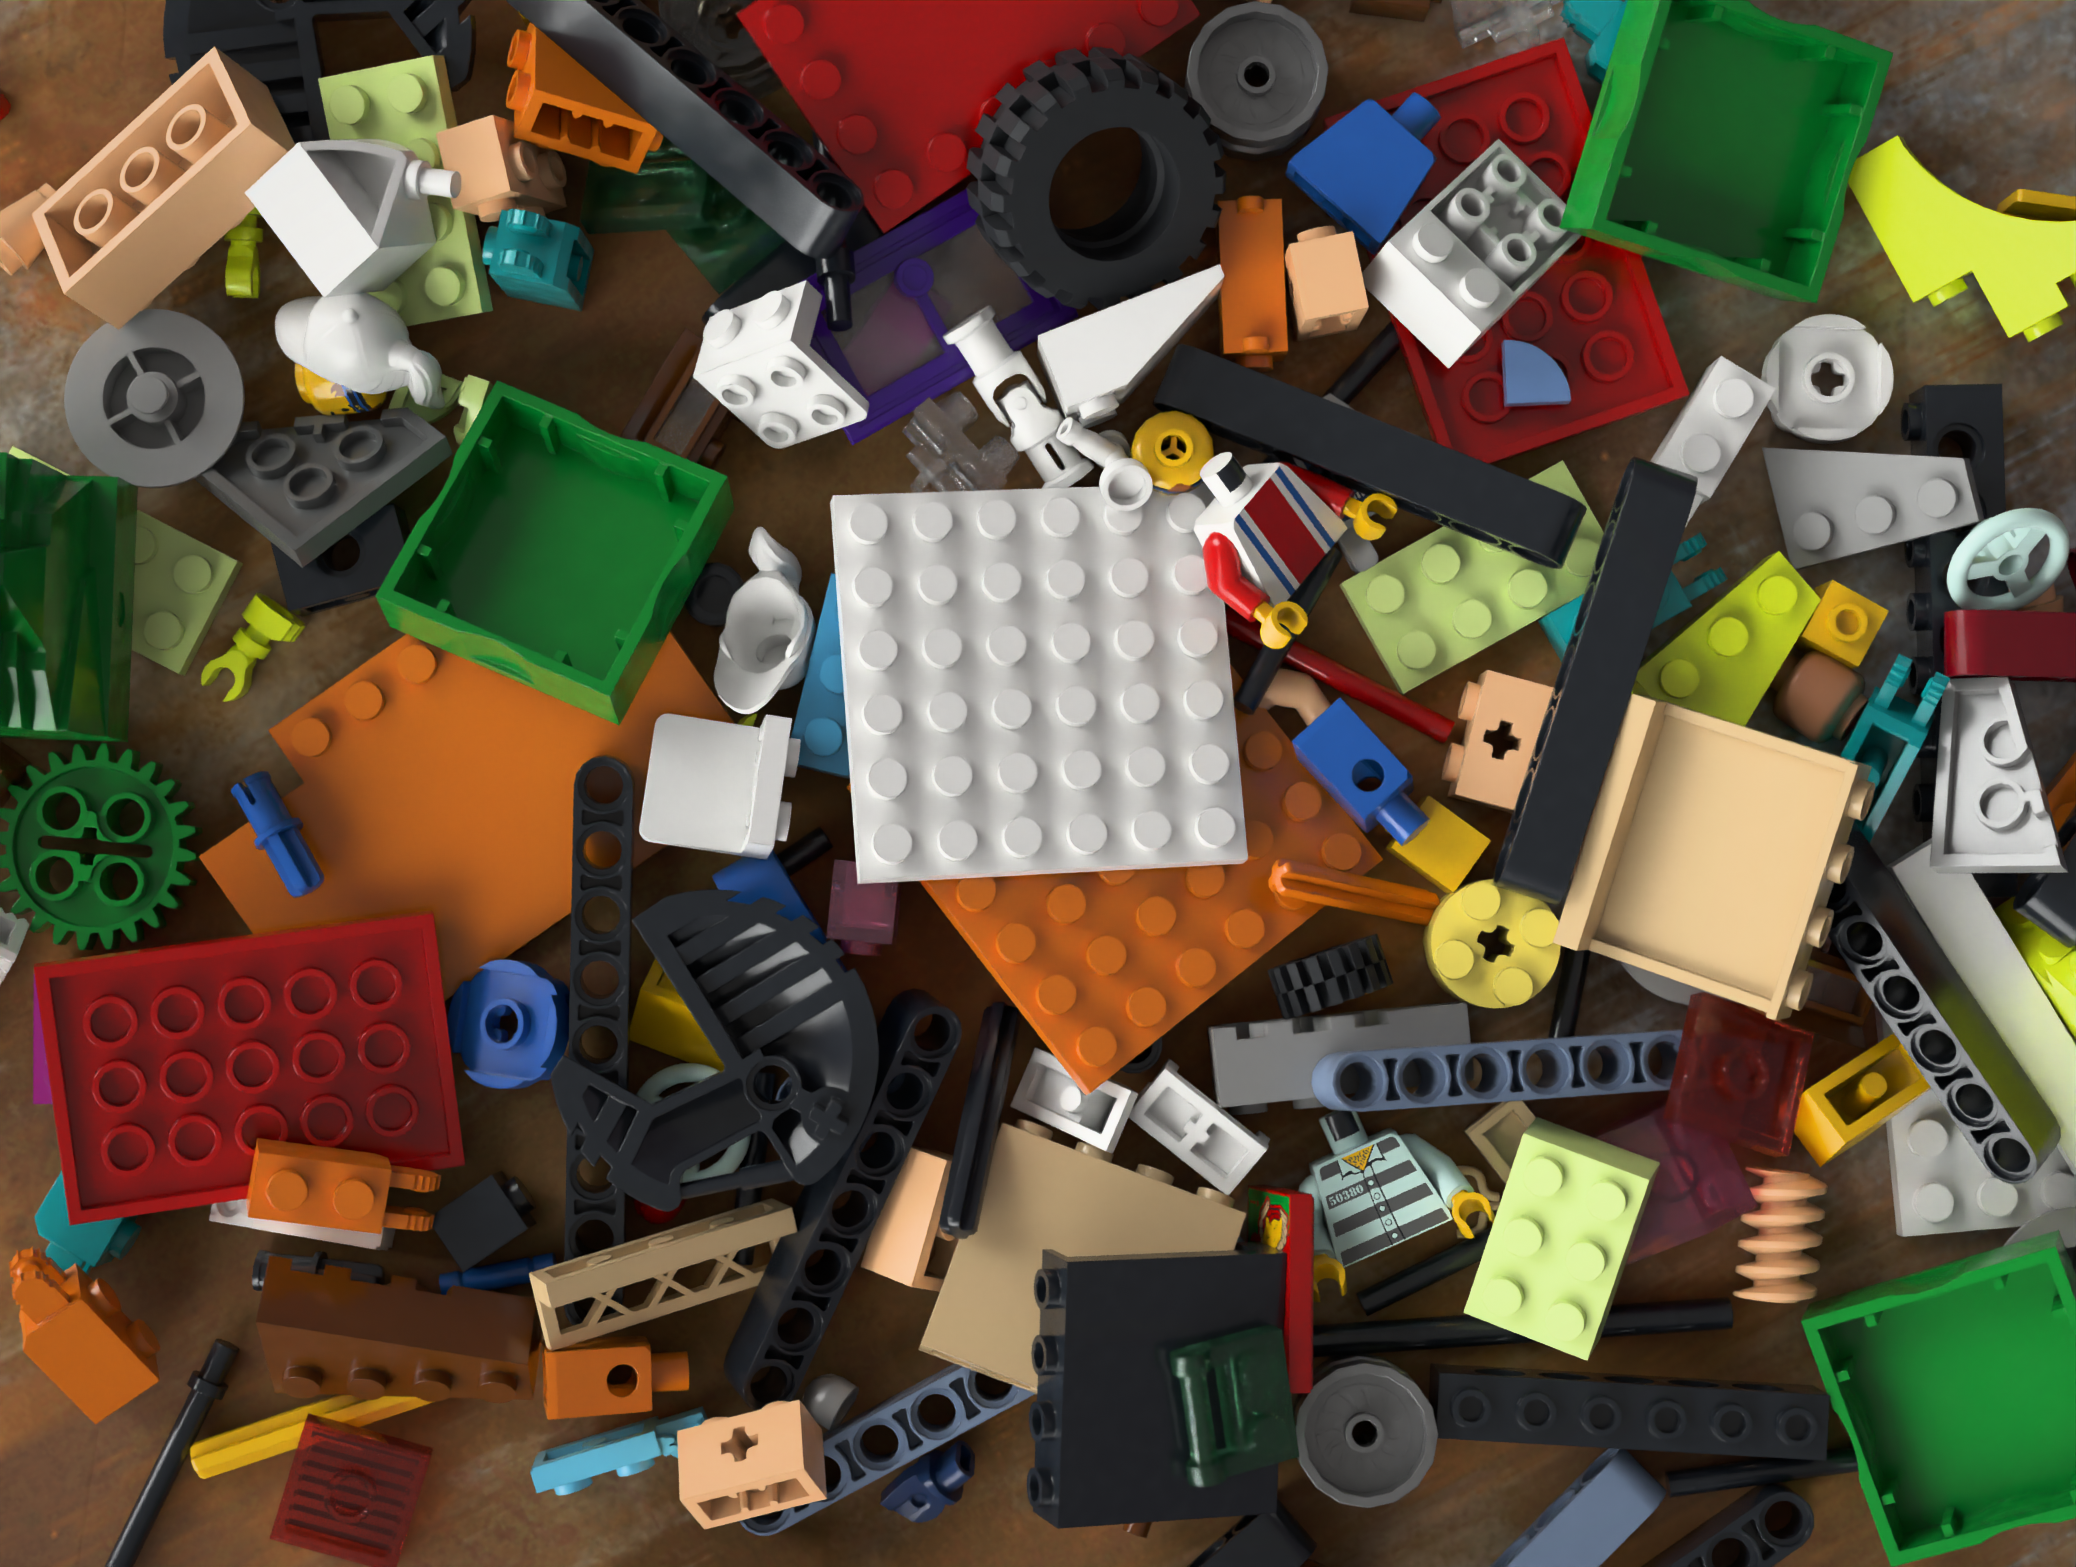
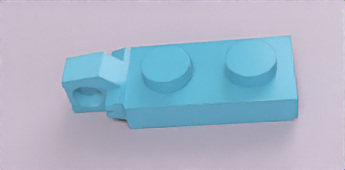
M703 1406L662 1419L655 1416L538 1452L530 1471L536 1493L554 1488L556 1495H567L590 1486L593 1483V1476L615 1469L618 1476H629L652 1467L655 1464L653 1459L655 1457L672 1455L678 1458L677 1431L701 1425L702 1422L707 1420Z

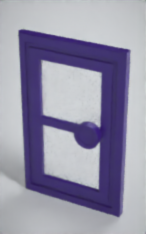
M967 189L853 252L856 280L850 285L853 327L851 329L835 332L827 328L824 286L817 282V273L801 281L807 280L822 295L810 347L869 402L866 419L842 428L852 445L975 376L955 344L948 345L942 337L951 328L973 313L991 305L996 312L993 321L1013 351L1021 350L1038 340V335L1063 326L1078 317L1075 308L1064 306L1054 296L1046 298L1033 290L994 252L995 249L982 237L975 223L979 214L969 205Z

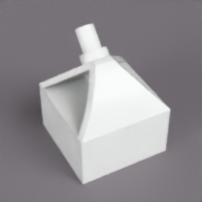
M342 139L298 142L254 183L245 194L325 298L384 291L437 243L427 197L429 195L456 198L461 190V175L458 171L434 169L428 161L419 160L412 150L387 140Z

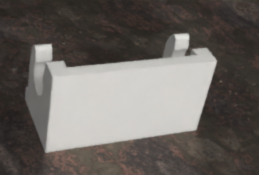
M1168 1059L1154 1080L1148 1082L1139 1093L1128 1118L1221 1192L1229 1196L1267 1151L1270 1138L1261 1131L1253 1134L1177 1073L1179 1066L1171 1059Z

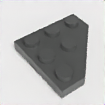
M408 407L383 409L381 419L349 422L346 414L295 417L294 427L262 429L259 421L241 422L238 434L226 454L213 467L201 473L195 480L303 568L453 453L446 436Z

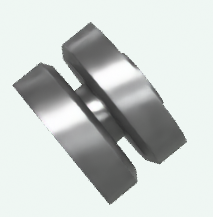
M1252 1L1228 7L1204 25L1190 49L1184 89L1188 91L1190 97L1202 105L1211 118L1209 128L1219 135L1224 155L1230 158L1259 161L1282 155L1304 139L1318 115L1325 95L1328 64L1322 41L1304 18L1282 5ZM1251 76L1263 79V86L1253 87L1249 85L1248 82Z
M1354 1354L1329 1358L1313 1369V1389H1311V1393H1297L1292 1397L1288 1429L1293 1451L1301 1467L1315 1487L1339 1503L1364 1508L1394 1503L1418 1487L1433 1464L1438 1438L1433 1408L1408 1373L1384 1357ZM1360 1421H1370L1375 1427L1371 1436L1361 1433L1360 1440L1354 1441L1352 1438L1353 1427Z

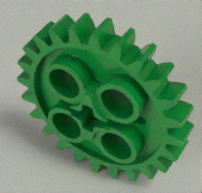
M101 743L94 760L87 745L75 744L72 752V763L61 752L52 751L48 753L51 769L49 773L38 766L29 765L26 767V771L33 785L27 788L10 784L7 788L19 803L15 809L0 808V818L9 823L8 831L0 832V844L6 845V854L0 856V868H8L11 875L0 883V892L18 891L20 897L10 910L14 915H23L31 911L36 912L29 928L31 932L42 933L54 924L53 943L56 945H66L76 932L79 950H93L98 934L106 950L119 949L121 930L131 942H142L145 940L142 922L145 921L156 929L165 928L167 923L160 908L164 905L173 909H183L185 904L174 890L177 885L196 886L198 882L192 875L183 871L185 863L200 861L199 856L201 853L187 849L186 840L197 837L203 833V830L200 827L184 825L182 820L196 806L194 802L173 801L172 798L182 786L180 780L169 779L160 784L157 782L163 769V764L160 762L150 761L138 770L140 752L137 750L127 749L117 762L115 746ZM72 795L77 799L81 813L77 823L66 830L59 824L56 810L63 798ZM136 801L144 811L145 820L142 828L137 833L129 836L121 828L119 816L126 804ZM45 836L147 845L152 848V855L149 858L47 849L41 845V840ZM64 858L70 863L74 878L70 887L66 891L59 893L51 885L49 874L55 862ZM128 864L134 869L138 884L135 892L124 900L116 894L112 880L119 867Z

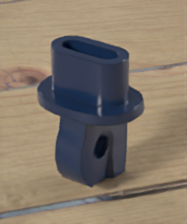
M958 1440L945 1452L933 1450L923 1455L916 1464L904 1470L881 1492L880 1504L888 1510L895 1511L908 1518L912 1522H927L936 1518L943 1511L945 1504L949 1506L954 1505L962 1498L963 1484L974 1475L975 1454L966 1442Z

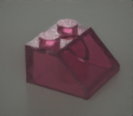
M1703 1088L1664 1096L1590 1135V1137L1660 1162L1626 1265L1706 1235L1758 1206Z

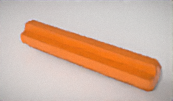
M1283 858L1274 862L1272 865V875L1268 880L1269 888L1281 896L1428 926L1434 910L1440 904L1439 896L1426 889Z

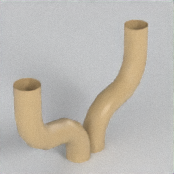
M1457 1166L1463 1175H1470L1476 1179L1479 1192L1489 1201H1493L1489 1202L1493 1211L1498 1210L1500 1205L1499 1192L1489 1190L1482 1171L1473 1166ZM1479 1212L1478 1223L1474 1228H1471L1473 1235L1485 1230L1487 1227L1488 1215L1486 1213ZM1457 1229V1239H1466L1460 1230Z

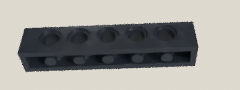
M1431 1363L1429 1403L1433 1408L1438 1438L1827 1461L1830 1395L1813 1385Z

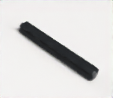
M1000 1001L994 1002L983 1013L939 1220L940 1230L945 1234L953 1235L957 1239H967L969 1235H974L978 1230L1021 1021V1014L1018 1008L1008 1006L1005 1002Z

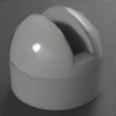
M835 1374L821 1375L806 1387L803 1398L804 1406L818 1424L829 1431H833L843 1421L854 1404L859 1387Z

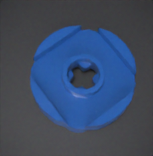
M503 959L490 961L479 967L484 970L478 972L471 981H463L455 991L448 1012L447 1025L450 1045L453 1053H461L464 1063L470 1069L464 1071L477 1083L497 1089H521L529 1087L540 1080L551 1079V1073L564 1055L569 1041L570 992L563 981L553 978L544 968L531 962ZM513 1009L518 1018V1029L512 1039L508 1041V1031L500 1029L501 1016H510Z

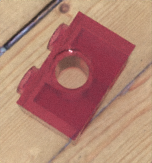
M834 859L826 938L841 939L840 947L845 953L882 956L883 944H897L903 882L858 884L856 862Z

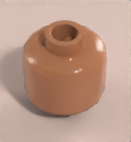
M1818 650L1808 652L1801 660L1790 655L1785 659L1769 686L1778 692L1773 702V713L1779 720L1815 743H1825L1833 737L1842 741L1855 727L1869 701V698L1863 695L1866 684L1865 679L1852 668Z

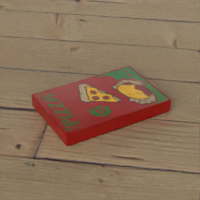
M1248 1185L1247 1241H1260L1287 1253L1281 1391L1288 1394L1311 1393V1389H1313L1314 1197L1309 1193L1272 1185Z

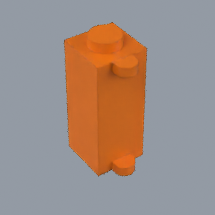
M1243 196L1237 200L1218 201L1217 205L1222 208L1215 227L1216 265H1221L1225 275L1218 295L1220 357L1259 373L1272 371L1273 362L1284 361L1288 352L1282 198L1263 199L1261 196Z

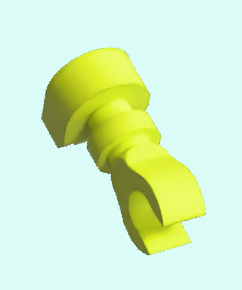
M256 207L246 215L237 227L230 229L224 235L225 241H231L225 270V287L227 296H233V298L259 297L260 267L256 243L263 242V229L257 228V218H263V216Z
M261 593L255 594L241 614L250 625L247 629L240 627L232 639L236 645L232 646L223 656L211 660L204 667L201 674L202 686H210L223 668L226 667L234 673V686L227 693L223 700L224 702L238 700L248 693L252 683L253 668L257 662L256 659L264 660L272 649L268 644L270 640L295 642L306 627L303 621L285 607Z

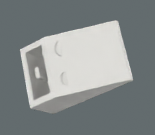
M1498 139L1384 245L1362 273L1364 286L1449 369L1582 235L1560 228L1566 204Z

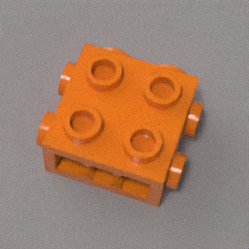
M530 22L526 31L516 30L507 57V67L515 69V72L512 76L506 98V107L514 110V138L530 142L543 149H554L585 158L600 166L615 167L637 174L648 150L656 152L662 143L664 135Z

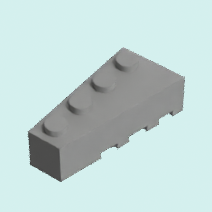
M1460 1001L1301 1016L1290 1019L1280 1018L1207 1025L1214 1102L1220 1108L1229 1107L1230 1115L1267 1112V1103L1293 1100V1109L1324 1107L1314 1095L1311 1081L1312 1072L1318 1061L1328 1054L1344 1051L1471 1043L1467 1003ZM1473 1058L1465 1066L1464 1075L1466 1081L1475 1080ZM1412 1060L1403 1070L1402 1080L1405 1088L1416 1087L1421 1083L1420 1069ZM1350 1064L1344 1068L1340 1075V1087L1344 1094L1356 1093L1359 1088L1360 1079L1358 1072Z

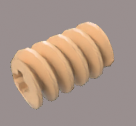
M1746 1166L1745 1170L1763 1178V1184L1743 1189V1196L1761 1204L1760 1210L1741 1214L1740 1221L1758 1229V1235L1738 1240V1247L1756 1256L1753 1262L1736 1265L1735 1272L1752 1280L1753 1287L1733 1291V1295L1744 1299L1773 1303H1797V1301L1814 1298L1817 1296L1818 1289L1815 1285L1801 1279L1800 1276L1817 1272L1820 1269V1263L1818 1260L1803 1253L1802 1250L1821 1245L1823 1237L1806 1228L1805 1224L1824 1219L1825 1211L1808 1202L1807 1199L1827 1193L1828 1186L1826 1183L1804 1172Z

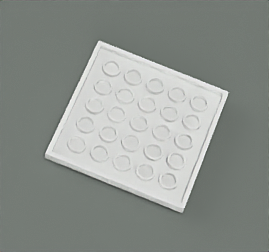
M1202 483L1198 488L1188 493L1178 495H1165L1152 490L1149 499L1141 507L1131 511H1118L1111 508L1105 502L1100 487L833 495L830 507L858 884L1243 864L1248 860L1225 604L1208 587L1202 552L1203 547L1194 532L1195 520L1215 498L1206 483Z

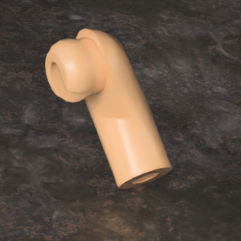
M1280 668L1258 707L1265 708L1267 711L1275 705L1295 708L1306 725L1309 726L1331 704L1310 675Z

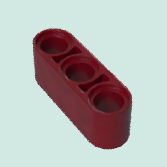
M1954 610L1944 612V675L1950 679L2008 677L2011 681L2076 683V613L2012 610Z

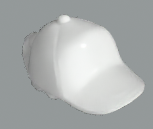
M368 293L325 298L323 296H311L290 301L279 309L275 319L277 341L283 352L295 363L329 382L343 385L359 393L380 394L408 386L416 404L431 409H442L445 406L441 388L442 372L440 364L430 353L419 350L412 345L409 339V332L396 310Z
M757 527L754 530L749 546V555L759 569V572L748 579L734 593L727 610L725 629L719 637L720 648L714 671V683L719 697L728 707L741 714H751L758 711L772 699L778 690L793 687L806 676L816 637V625L811 608L804 598L799 596V584L802 577L800 564L795 555L773 539L763 527Z

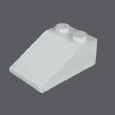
M1216 265L1038 335L1037 356L1063 418L1071 417L1076 421L1079 420L1083 428H1089L1117 416L1115 408L1125 402L1217 300L1225 277L1221 265Z

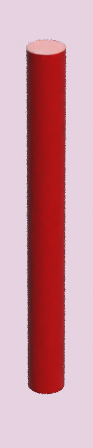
M1228 607L1225 613L1227 634L1260 651L1264 645L1260 635L1262 623L1256 620L1249 622L1233 608ZM1296 640L1283 663L1302 673H1307L1312 678L1442 744L1446 742L1455 724V721Z

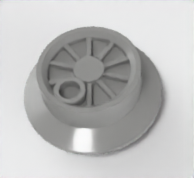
M163 309L139 311L119 330L108 322L96 330L84 342L72 361L64 393L65 414L70 432L86 458L105 474L112 477H120L134 486L146 488L176 486L199 477L201 473L213 467L226 454L235 440L241 426L245 405L244 383L239 365L222 338L211 328L191 316Z

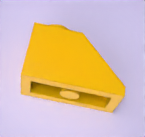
M1893 1033L1805 1090L1781 1116L1819 1167H1822L1869 1136L1932 1088Z

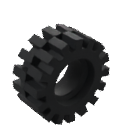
M1377 934L1337 945L1267 970L1283 1019L1298 1017L1332 1005L1334 1006L1393 984Z

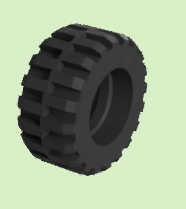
M1093 47L1089 51L1087 58L1074 48L1057 52L1055 55L1056 65L1052 67L1046 66L1040 60L1023 69L1026 81L1016 89L1007 82L997 93L995 98L1002 103L993 117L983 113L975 130L984 138L981 148L972 147L969 149L967 169L978 181L968 184L967 194L969 205L979 214L975 223L982 237L995 249L994 252L1033 290L1046 298L1054 296L1064 306L1082 309L1087 306L1089 301L1098 310H1104L1121 303L1120 297L1127 296L1129 299L1152 291L1151 287L1160 281L1166 285L1175 282L1183 275L1178 267L1190 255L1195 260L1198 259L1207 246L1201 237L1207 226L1211 228L1217 226L1222 208L1214 203L1215 194H1223L1226 190V171L1214 161L1220 160L1224 151L1219 135L1209 128L1211 118L1202 105L1190 97L1188 91L1148 62L1130 53L1122 57L1112 48ZM1128 127L1135 130L1141 145L1142 163L1136 186L1125 204L1108 219L1090 227L1064 229L1055 226L1050 216L1049 192L1054 173L1067 152L1083 138L1103 129Z

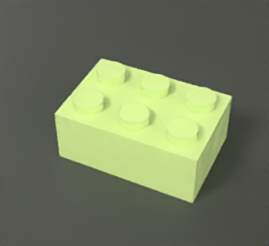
M1537 1117L1523 1133L1463 1313L1588 1361L1603 1332L1660 1162Z

